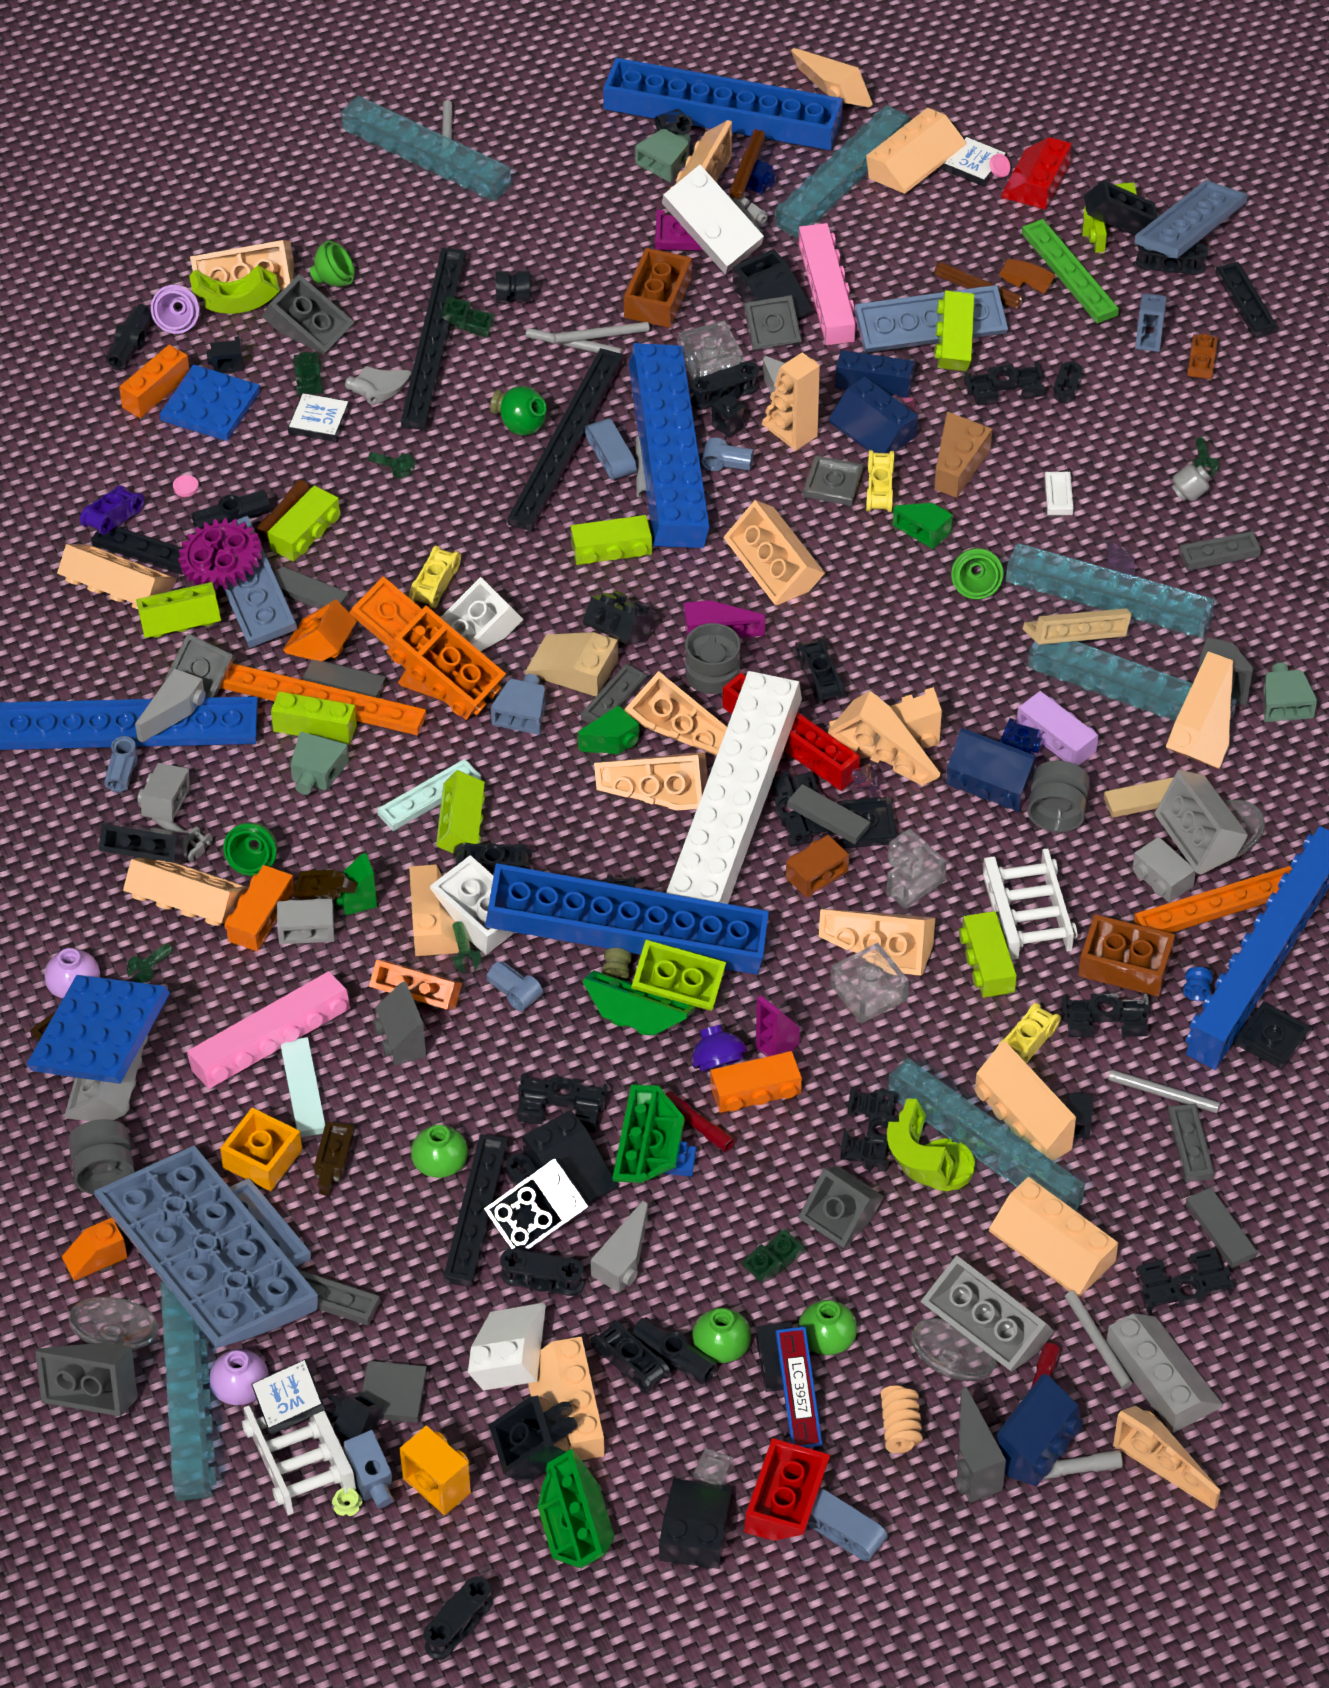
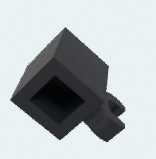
M361 1392L346 1396L345 1399L340 1394L329 1395L328 1399L335 1403L336 1409L328 1407L324 1411L328 1418L338 1417L334 1429L341 1432L344 1439L349 1440L370 1430L374 1433L384 1405Z

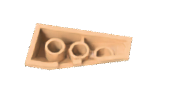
M793 48L791 50L798 69L828 96L843 98V102L865 107L873 105L858 67Z
M659 671L624 710L645 728L716 756L727 730V727Z
M871 691L854 699L828 730L830 735L852 751L856 752L857 749H860L872 755L870 760L876 763L879 761L886 762L893 766L894 772L922 786L939 778L941 774L891 707Z

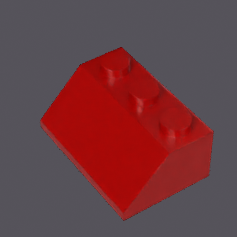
M1048 137L1026 148L1007 182L1001 198L1046 210L1070 165L1072 143Z
M772 1438L745 1514L744 1533L772 1541L804 1535L830 1459V1454Z

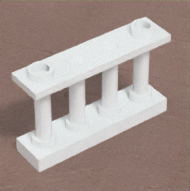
M1043 849L1041 864L1007 869L998 867L995 857L984 858L983 878L992 909L996 911L1011 960L1018 959L1019 947H1023V944L1063 938L1066 951H1072L1073 939H1077L1075 923H1070L1056 877L1058 873L1057 863L1055 859H1051L1048 849ZM1041 874L1044 875L1046 885L1009 890L1003 886L1004 880ZM1049 895L1053 905L1017 912L1014 909L1010 910L1009 907L1011 901ZM1056 917L1059 928L1026 933L1017 931L1015 927L1017 922Z
M250 1406L244 1407L246 1420L241 1421L243 1430L247 1438H253L275 1486L272 1489L275 1501L278 1506L283 1504L287 1515L293 1514L292 1497L332 1482L334 1484L340 1483L345 1494L348 1493V1489L356 1490L352 1468L325 1411L309 1417L310 1422H308V1426L265 1441L261 1433L262 1429L267 1428L264 1418L255 1419ZM311 1437L313 1439L319 1438L321 1444L318 1445L319 1448L277 1464L272 1457L271 1452ZM322 1459L324 1462L330 1461L331 1467H329V1471L287 1487L282 1479V1474Z

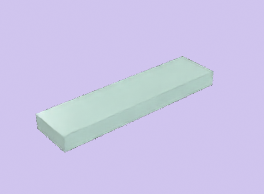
M463 759L378 808V816L392 831H395L440 805L443 783L456 770L481 780L480 774L466 759Z
M308 1037L296 1039L293 1042H286L281 1045L296 1129L300 1131L301 1137L323 1134L325 1122Z

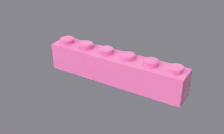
M827 223L800 226L799 248L825 344L855 342V331H859L856 317H853L854 304L852 299H848L849 286L848 283L843 281L845 280L844 267L839 266V250L834 249L836 245L835 235L830 233Z
M329 971L188 1050L187 1055L192 1072L208 1089L214 1087L281 1049L282 1044L295 1041L351 1009L346 988Z

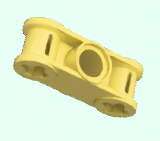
M869 450V489H867L866 511L884 509L892 512L894 451L874 453L873 450Z
M434 546L420 574L411 585L409 598L414 603L416 601L429 604L430 608L435 609L450 580L459 568L461 553L458 551L454 553L441 550L440 546Z
M1034 1003L1021 1021L1000 1043L1006 1041L1027 1064L1043 1043L1054 1034L1060 1023L1061 1016L1058 1014L1052 1015L1043 1010L1040 1004Z

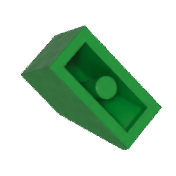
M934 503L896 505L893 508V526L931 549H934L952 531L953 515Z
M619 705L578 731V749L581 752L620 754L627 748H632L639 741V723Z
M365 853L361 854L342 872L346 874L345 877L347 879L357 882L354 893L346 894L341 892L340 897L335 898L337 906L342 905L345 915L377 907L374 873L368 856Z

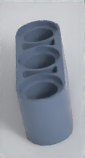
M610 418L585 426L587 440L611 480L637 472L634 457Z
M819 1488L807 1525L857 1558L869 1561L887 1539L886 1531L869 1517L828 1491Z

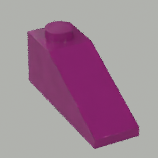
M710 600L683 603L686 637L694 628L708 623L728 626L737 633L739 638L765 636L764 614Z
M760 995L757 998L756 1049L766 1057L795 1049L799 1045L800 1028L794 1020L788 1018L782 1011Z

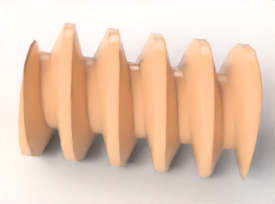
M902 1386L886 1387L881 1391L885 1446L891 1453H905L923 1441L922 1434L920 1433L922 1427L919 1423L921 1417L918 1412L920 1409L917 1402L919 1399L918 1393L915 1390L906 1389Z

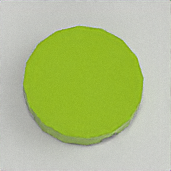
M943 1138L933 1140L925 1145L945 1147L954 1162L948 1186L930 1187L936 1190L952 1191L968 1184L973 1177L975 1160L973 1153L965 1144L961 1142L958 1144L952 1142V1139Z

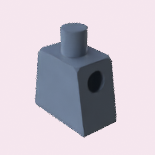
M1142 294L1135 349L1160 352L1166 296ZM1146 327H1154V333L1145 332Z
M526 674L523 681L516 679L508 680L491 706L492 725L536 735L541 734L546 697L545 687L539 685L540 679L538 676Z
M370 1430L344 1441V1454L352 1468L355 1486L362 1499L368 1500L373 1498L377 1508L390 1505L394 1501L389 1491L392 1487V1474L373 1431Z

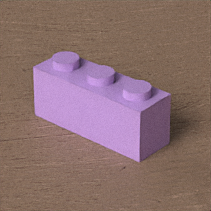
M1041 691L1018 707L1017 725L1063 761L1079 766L1096 752L1098 734L1091 727L1079 721L1073 713L1067 712L1053 698L1046 696Z

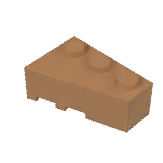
M947 411L936 465L935 490L958 498L991 450L992 428Z

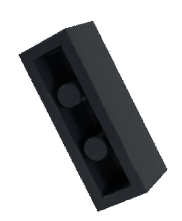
M1105 180L1084 194L1087 215L1132 235H1136L1158 218L1154 202Z
M120 822L101 824L99 851L176 863L187 860L189 834Z

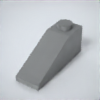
M174 669L135 723L138 741L144 742L191 715L196 707L200 706L205 699L206 693L203 688L202 678Z
M642 1201L591 1259V1276L618 1293L626 1285L630 1286L638 1274L637 1269L648 1221V1204Z

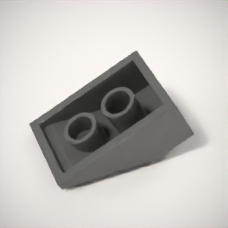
M300 274L268 305L262 315L281 334L323 355L354 324L352 319Z
M93 1343L38 1348L35 1351L42 1403L121 1417L138 1399L132 1347L111 1343Z
M966 1387L961 1389L956 1461L957 1476L954 1480L959 1493H964L969 1503H972L1003 1490L1006 1459Z

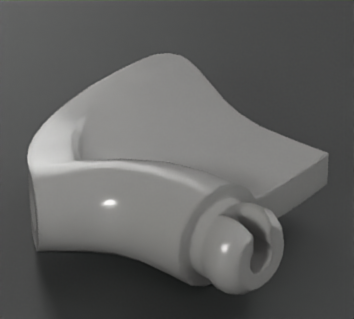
M365 366L359 376L356 378L350 376L346 379L345 387L347 390H352L353 393L364 396L369 404H377L400 392L409 382L411 371H387Z

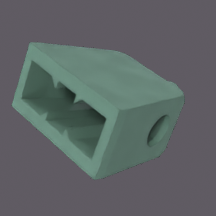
M661 129L635 146V164L671 183L686 165L689 156L690 135L688 133L675 135L666 129Z
M1285 663L1273 665L1272 672L1265 674L1264 722L1314 718L1317 700L1304 672L1301 670L1288 671L1287 664Z
M300 732L291 760L292 780L297 782L295 789L303 795H308L313 787L322 790L329 789L349 763L348 744Z

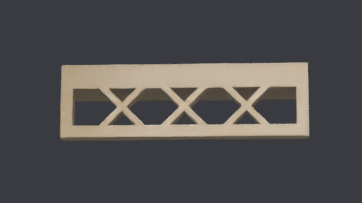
M1125 608L1039 616L1038 621L1024 622L1023 630L1038 644L1122 637L1127 634L1132 613Z

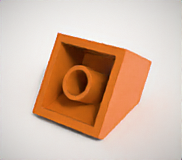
M335 599L303 618L283 651L286 654L318 661H324L329 657L335 658L343 651V643L352 636L353 632L351 630L357 621Z

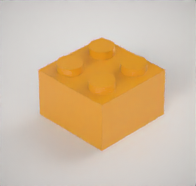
M251 1108L220 1148L223 1168L244 1179L249 1178L253 1183L272 1191L302 1152L300 1131Z
M426 1425L400 1447L403 1479L444 1516L471 1493L468 1458L460 1450L455 1451L450 1447L446 1438L440 1432L436 1431L434 1433Z

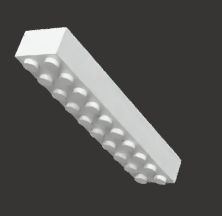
M748 671L666 893L728 904L802 700L799 681Z

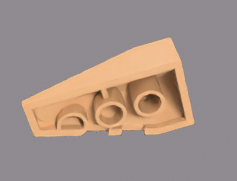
M289 240L190 257L193 271L196 269L221 282L239 280L245 277L257 265L276 274L280 291L293 280L294 259Z
M1207 652L1168 739L1166 748L1169 751L1220 769L1230 742L1229 726L1231 719L1233 660Z
M705 752L594 763L597 790L665 806L673 810L697 809L708 781Z
M437 865L410 866L415 956L470 952V940L466 938L430 889V885L442 877Z
M820 909L819 937L846 950H851L871 962L874 961L887 967L886 969L894 973L923 975L934 943L935 918Z
M1137 1406L1122 1410L1118 1414L1114 1447L1215 1510L1218 1506L1221 1490L1154 1414L1146 1410L1143 1411Z

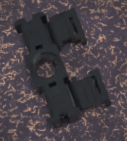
M1034 361V367L1014 369L1013 364L989 367L987 374L969 376L967 371L964 372V385L966 386L967 394L972 395L973 393L976 405L998 403V391L1017 389V387L1022 388V399L1044 396L1045 392L1044 384L1041 385L1043 374L1037 361ZM1004 375L1009 377V379L1002 381L997 377Z
M812 771L793 776V780L790 772H782L780 777L774 775L770 788L774 787L777 796L774 798L781 825L787 826L790 835L787 837L790 847L811 842V834L813 836L828 832L829 836H833L832 831L805 818V816L796 811L792 813L783 811V808L787 806L789 798L802 784L819 793Z
M1119 993L1091 994L1090 1000H1066V994L1062 995V1021L1067 1022L1068 1037H1094L1095 1027L1094 1025H1089L1092 1022L1124 1023L1121 1028L1122 1037L1147 1036L1148 1025H1146V1021L1149 1018L1150 1009L1146 993H1144L1143 999L1119 1000ZM1100 1004H1108L1113 1009L1109 1012H1103L1098 1009V1006Z
M523 1073L518 1086V1099L520 1103L517 1111V1122L543 1125L544 1110L541 1108L542 1105H546L545 1098H547V1105L576 1109L575 1115L586 1130L596 1132V1122L599 1113V1107L597 1106H600V1112L604 1111L608 1086L604 1084L603 1088L579 1085V1080L552 1076L550 1080H536L527 1078L526 1073ZM560 1089H566L570 1091V1093L568 1095L561 1096L558 1095L556 1091Z
M851 1086L847 1115L855 1116V1113L865 1114L866 1118L869 1117L866 1140L864 1138L858 1141L853 1140V1138L849 1137L848 1131L844 1130L840 1154L841 1160L862 1162L863 1159V1168L866 1170H872L873 1167H878V1171L882 1172L888 1170L889 1161L885 1160L887 1147H889L887 1133L879 1135L873 1129L877 1126L888 1128L889 1122H895L896 1116H892L894 1103L898 1104L899 1094L897 1092L876 1089L872 1097L871 1094L855 1093V1087ZM857 1100L855 1110H852L854 1101ZM850 1143L849 1151L846 1152V1147Z
M1216 1249L1190 1254L1188 1261L1190 1264H1196L1198 1267L1196 1273L1170 1278L1169 1283V1277H1165L1162 1271L1165 1269L1163 1260L1137 1266L1136 1274L1137 1276L1140 1275L1143 1284L1141 1297L1146 1311L1152 1314L1153 1307L1175 1302L1177 1308L1205 1302L1208 1294L1228 1290L1229 1295H1232L1235 1287L1234 1282L1229 1279L1230 1271L1228 1267L1223 1266L1222 1269ZM1183 1284H1190L1195 1288L1196 1293L1186 1296L1181 1293L1179 1287Z

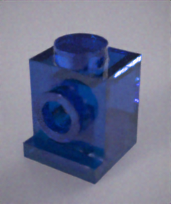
M757 159L746 188L763 194L768 187H772L776 181V174L772 173L773 166Z
M1009 718L1001 737V743L1032 755L1039 753L1043 738L1039 737L1040 730L1014 723L1015 719Z

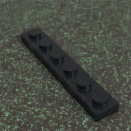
M484 1134L479 1135L443 1276L444 1283L473 1287L490 1219L485 1208L492 1204L495 1199L508 1147V1138Z

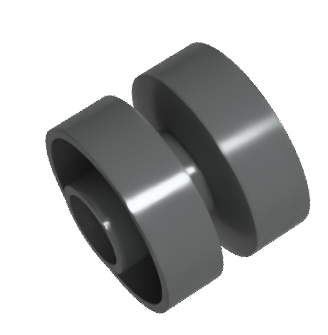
M717 623L703 624L694 628L686 637L685 677L689 685L699 692L705 694L723 693V687L740 674V639L737 633L728 626Z
M1049 761L1038 766L1034 771L1027 810L1030 820L1040 828L1053 832H1067L1078 828L1082 824L1085 815L1090 784L1088 774L1078 765L1067 761Z
M108 1119L93 1120L79 1125L70 1133L68 1143L74 1183L81 1191L94 1194L95 1190L135 1173L129 1133L122 1123Z

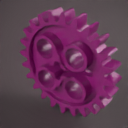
M224 518L220 524L214 519L211 526L204 522V529L202 530L195 527L196 534H187L189 541H182L183 549L179 550L180 558L178 560L183 575H186L189 582L193 581L195 586L212 582L214 591H217L219 585H223V588L227 590L229 583L236 587L238 579L247 581L245 574L253 575L252 567L260 566L258 560L262 559L261 551L263 549L258 534L254 533L253 527L247 528L246 522L238 525L237 519H234L229 524L227 518Z

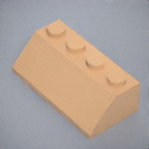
M926 108L866 155L869 179L905 194L966 145V141L945 114Z
M727 120L705 132L701 141L698 140L696 142L693 155L688 156L685 169L678 174L677 183L699 165L705 169L716 183L718 182L732 157V121Z
M754 500L723 537L775 605L809 592L825 574L775 508L757 500Z
M66 544L57 574L66 577V582L80 585V583L86 584L89 591L102 594L104 591L109 593V598L115 601L124 602L127 600L132 602L131 606L138 609L136 599L169 592L177 581V578L92 545Z
M135 858L131 859L123 891L132 893L131 897L141 901L150 899L156 901V906L164 909H172L174 907L180 909V913L184 916L196 918L198 915L206 918L205 922L208 924L221 926V923H225L228 915L234 913L240 896L245 894L249 887L178 863Z
M1006 1041L1000 1043L976 1073L975 1092L982 1101H986L991 1106L995 1116L999 1120H1003L1010 1127L1013 1136L1023 1141L1030 1154L1035 1159L1038 1158L1046 1166L1072 1150L1076 1117Z
M1027 1177L1010 1193L989 1228V1232L1068 1291H1075L1078 1297L1116 1262L1118 1242L1030 1177Z
M582 1337L553 1341L540 1350L537 1382L528 1383L530 1396L538 1395L556 1405L563 1401L570 1402L573 1411L567 1417H574L578 1425L575 1430H572L566 1436L570 1449L575 1450L581 1460L604 1457V1436Z

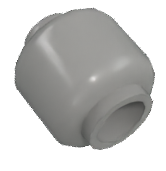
M1187 464L1173 476L1174 484L1171 487L1183 501L1189 500L1194 502L1209 489L1210 486L1207 479L1210 475L1201 465L1195 467L1193 464Z

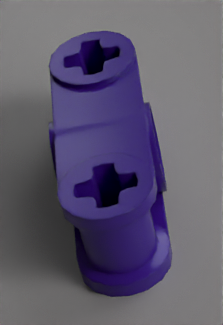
M119 485L97 501L87 505L81 513L80 524L84 527H93L100 534L106 535L112 529L141 511L144 504V496L138 492L134 494L127 491L126 487Z

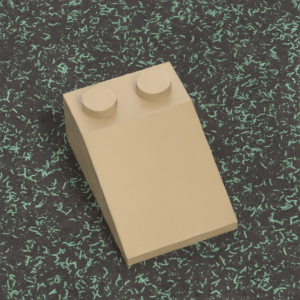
M594 632L547 634L525 673L534 674L539 679L597 696L618 662V640Z

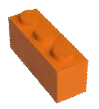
M171 345L166 346L119 386L122 408L142 418L180 385L189 371L188 355Z
M265 865L262 866L258 874L253 875L249 889L240 896L237 908L233 914L228 915L225 921L229 942L258 952L277 921V902L288 901L294 894L293 875Z
M376 960L369 987L390 993L401 982L406 981L413 1000L447 1010H455L462 983L386 960Z
M792 1051L710 1070V1087L719 1113L737 1111L740 1108L752 1105H763L769 1101L782 1098L788 1099L801 1094L802 1077Z

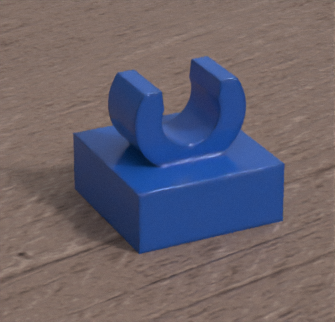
M681 1141L676 1167L664 1172V1174L693 1177L696 1147L687 1146V1142Z

